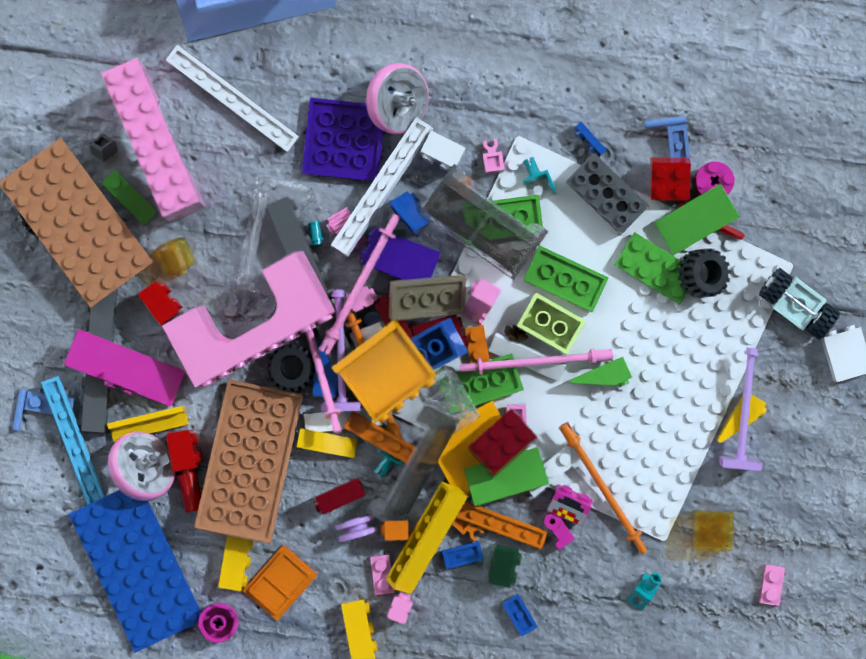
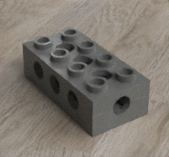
M595 153L566 181L620 235L649 207ZM595 176L598 179V184L591 185L589 177ZM603 190H610L612 193V198H605L603 196ZM617 203H623L626 206L625 212L617 210Z

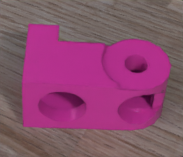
M549 513L545 516L544 524L557 537L558 541L555 542V545L559 550L575 539L558 515Z

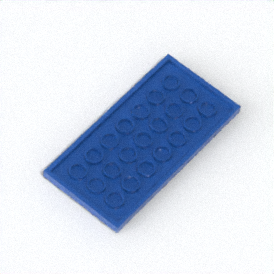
M118 490L68 514L135 653L199 623L202 611L149 501L132 499Z

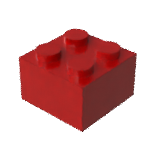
M650 157L649 196L651 200H689L691 173L689 158Z
M156 280L139 292L138 295L158 323L163 326L183 314L181 311L183 306L177 298L175 299V297L172 298L170 296L172 291L166 283Z
M193 429L167 433L173 472L200 467L199 463H202L201 452H197L196 444H199L197 432L195 433Z

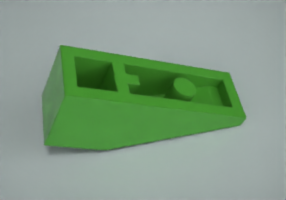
M114 170L102 182L144 226L158 213L118 171Z
M620 357L572 378L569 382L570 384L609 386L618 384L619 387L629 384L628 379H631L632 376L624 358Z

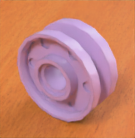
M373 514L360 516L334 525L336 530L345 529L346 532L338 537L339 542L353 540L378 531L377 526H367V523L374 519Z

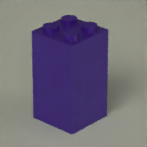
M375 228V231L371 230L367 241L370 244L368 249H363L360 257L363 260V265L367 264L383 234L379 231V228ZM395 235V238L389 237L373 269L402 280L431 278L441 252Z

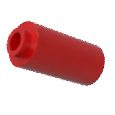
M192 469L180 471L181 475L177 476L185 513L198 511L201 491L196 471L192 472Z

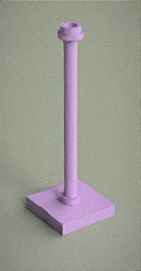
M333 290L332 297H335L336 320L343 308V297H346L344 290ZM344 323L339 330L341 337L337 340V363L345 358ZM338 373L339 397H337V400H333L335 409H340V411H360L364 408L359 400H348V397H346V382ZM325 402L321 404V412H327Z
M746 347V351H744V354L747 355L738 450L735 456L719 455L718 463L721 464L722 468L761 471L762 463L758 459L747 458V455H745L755 356H759L757 348Z

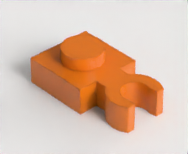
M457 518L452 523V526L464 535L468 531L473 541L478 540L473 535L474 531L478 530L480 533H484L481 527H475L473 524Z

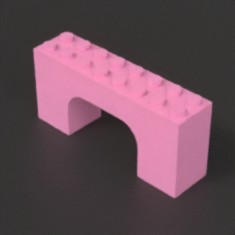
M135 58L101 73L162 216L169 222H173L205 208L192 174L185 166L159 106L160 100L143 64L138 58Z
M304 251L294 252L262 270L276 297V312L270 320L238 338L229 339L223 336L215 326L205 305L195 307L162 326L195 387L201 386L204 388L217 382V377L221 379L232 374L233 368L237 370L250 364L249 359L252 361L266 355V350L270 352L283 346L282 341H285V343L299 337V332L303 334L316 327L315 323L321 324L333 318L332 314L336 311Z

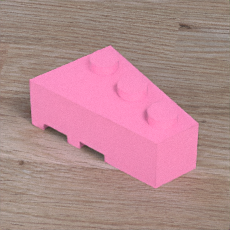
M482 278L479 282L475 280L469 291L472 295L465 306V313L461 314L480 326L501 292V289Z

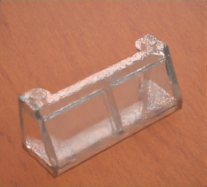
M257 177L234 286L235 290L276 298L262 270L287 257V254L266 205L288 196L290 200L294 199L298 209L295 210L297 217L302 218L305 206H308L313 201V187L273 177Z

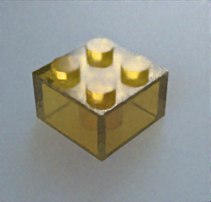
M692 510L691 548L695 550L732 551L734 512Z

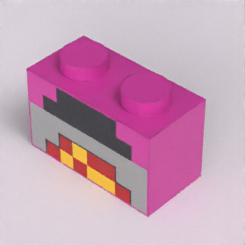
M558 484L549 502L547 511L582 526L592 507L593 499H590L584 493L579 494L573 491L569 486Z

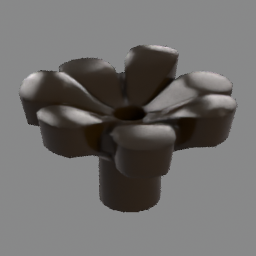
M508 325L505 326L504 334L509 336V340L522 343L523 340L526 341L528 338L526 332L518 330L519 328L516 325H513L512 328Z

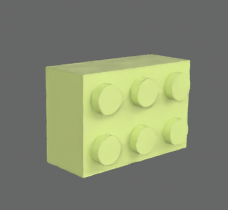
M535 293L516 327L567 355L586 321L540 294Z

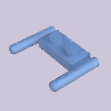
M686 116L644 122L646 129L667 126L670 158H689L690 160Z
M19 389L12 429L16 432L20 430L23 410L52 414L45 393ZM68 398L74 412L76 399Z

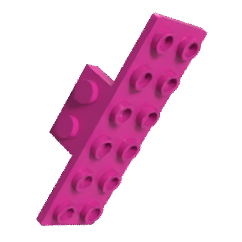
M80 329L76 332L64 362L65 366L105 381L104 385L112 388L119 386L123 388L122 392L130 395L137 393L167 406H172L185 373L184 370Z

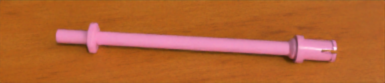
M393 213L385 230L379 229L383 234L332 328L326 330V336L318 348L322 352L330 354L336 340L340 339L339 330L389 237L395 238V235L391 233L400 216Z
M313 330L305 333L327 407L324 417L330 418L333 432L338 434L341 432L337 416L341 414V411L334 407Z
M590 349L588 353L492 362H482L481 358H477V363L459 364L460 372L478 371L479 375H482L483 370L580 361L596 364V362L613 361L612 349Z

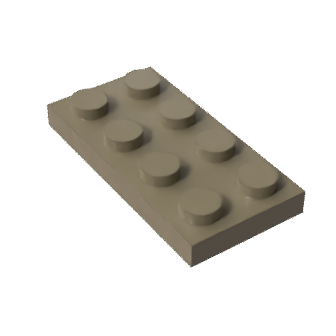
M464 275L390 281L389 318L393 321L464 314L466 277Z

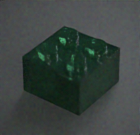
M499 543L495 544L487 577L488 583L511 588V584L515 585L518 574L514 572L516 565L520 566L522 558L518 548Z

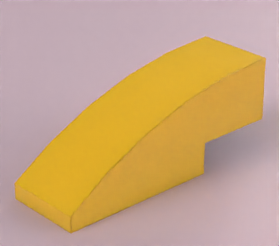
M300 428L297 447L354 458L358 439Z

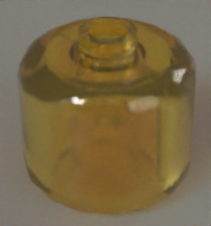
M184 237L167 241L153 250L155 260L165 276L175 274L177 277L187 273V269L195 263L193 252Z

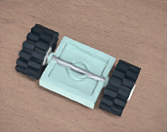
M781 268L776 269L769 276L759 292V296L769 302L773 309L801 330H804L806 327V331L818 340L822 339V337L824 338L829 333V330L834 327L833 325L836 324V320L839 319L840 312L828 303L824 304L827 300L796 276L793 279L791 275Z

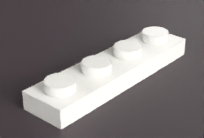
M580 433V445L587 454L593 447ZM566 445L543 464L549 484L528 490L533 497L537 496L580 460L574 448Z

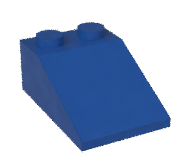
M407 191L393 199L389 204L393 212L400 216L401 221L417 236L433 222L431 218L433 214L427 207L422 208L418 204L420 200L414 193L409 194Z
M451 318L411 338V341L433 370L468 353Z

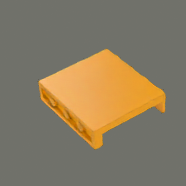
M396 320L389 323L332 367L336 374L339 373L372 417L373 424L378 421L380 424L386 421L391 411H399L405 406L404 401L408 398L411 401L420 395V389L423 387L428 389L435 383L434 379L438 377Z
M493 400L424 436L449 484L459 487L467 496H470L471 492L464 468L480 464L468 451V446L501 418Z

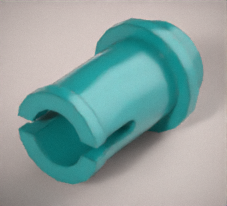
M320 221L308 223L310 239L313 244L311 246L323 245L322 241H324V238H322Z

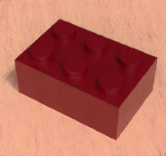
M511 408L468 446V451L494 479L537 441V435Z

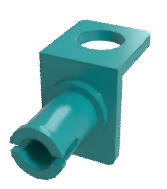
M530 157L529 161L528 159L524 160L523 164L529 174V177L523 180L525 187L546 178L553 194H556V188L548 170L540 172L534 157Z
M379 449L378 452L383 454V459L374 469V472L378 474L381 468H383L379 476L384 478L392 464L395 465L396 463L400 466L402 461H398L385 451Z
M654 572L650 576L645 573L626 601L642 611L658 590L662 581L661 575ZM633 597L640 598L643 603H637Z

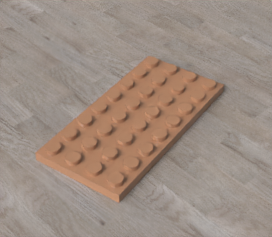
M62 138L55 141L0 181V187L90 308L153 263Z
M228 379L194 529L271 545L303 394Z

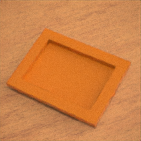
M283 544L243 592L278 621L318 574Z

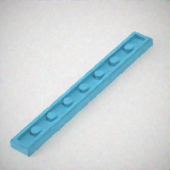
M60 376L41 382L88 505L105 497V493Z

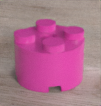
M716 161L706 163L695 174L694 187L698 196L717 186V184L711 185L712 181L710 178H716L717 184H722L727 194L733 189L735 177L731 169L724 163Z
M225 602L210 604L202 611L199 617L200 631L211 642L220 643L230 639L239 626L237 611ZM221 618V621L224 622V624H221L220 627H218L217 623L214 622V620Z

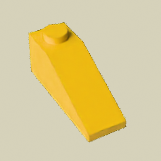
M752 394L748 425L756 421L758 417L762 418L767 410L765 408L767 403ZM743 395L715 440L716 442L722 443L739 432Z

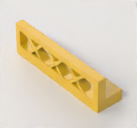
M185 406L107 423L108 429H111L113 442L131 432L151 434L189 425Z

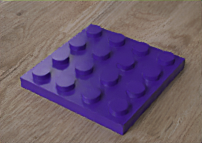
M310 97L302 174L363 181L375 180L380 169L383 131L370 119L366 103Z

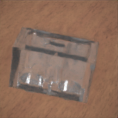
M443 365L435 371L438 376L434 379L435 383L428 389L425 387L420 389L419 397L445 434L450 437L480 416L455 369Z

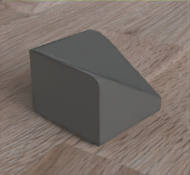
M103 133L89 143L91 154L102 161H106L117 152L116 141Z

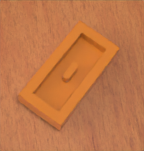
M484 325L465 328V335L469 343L470 363H477V358H481L482 362L490 361Z

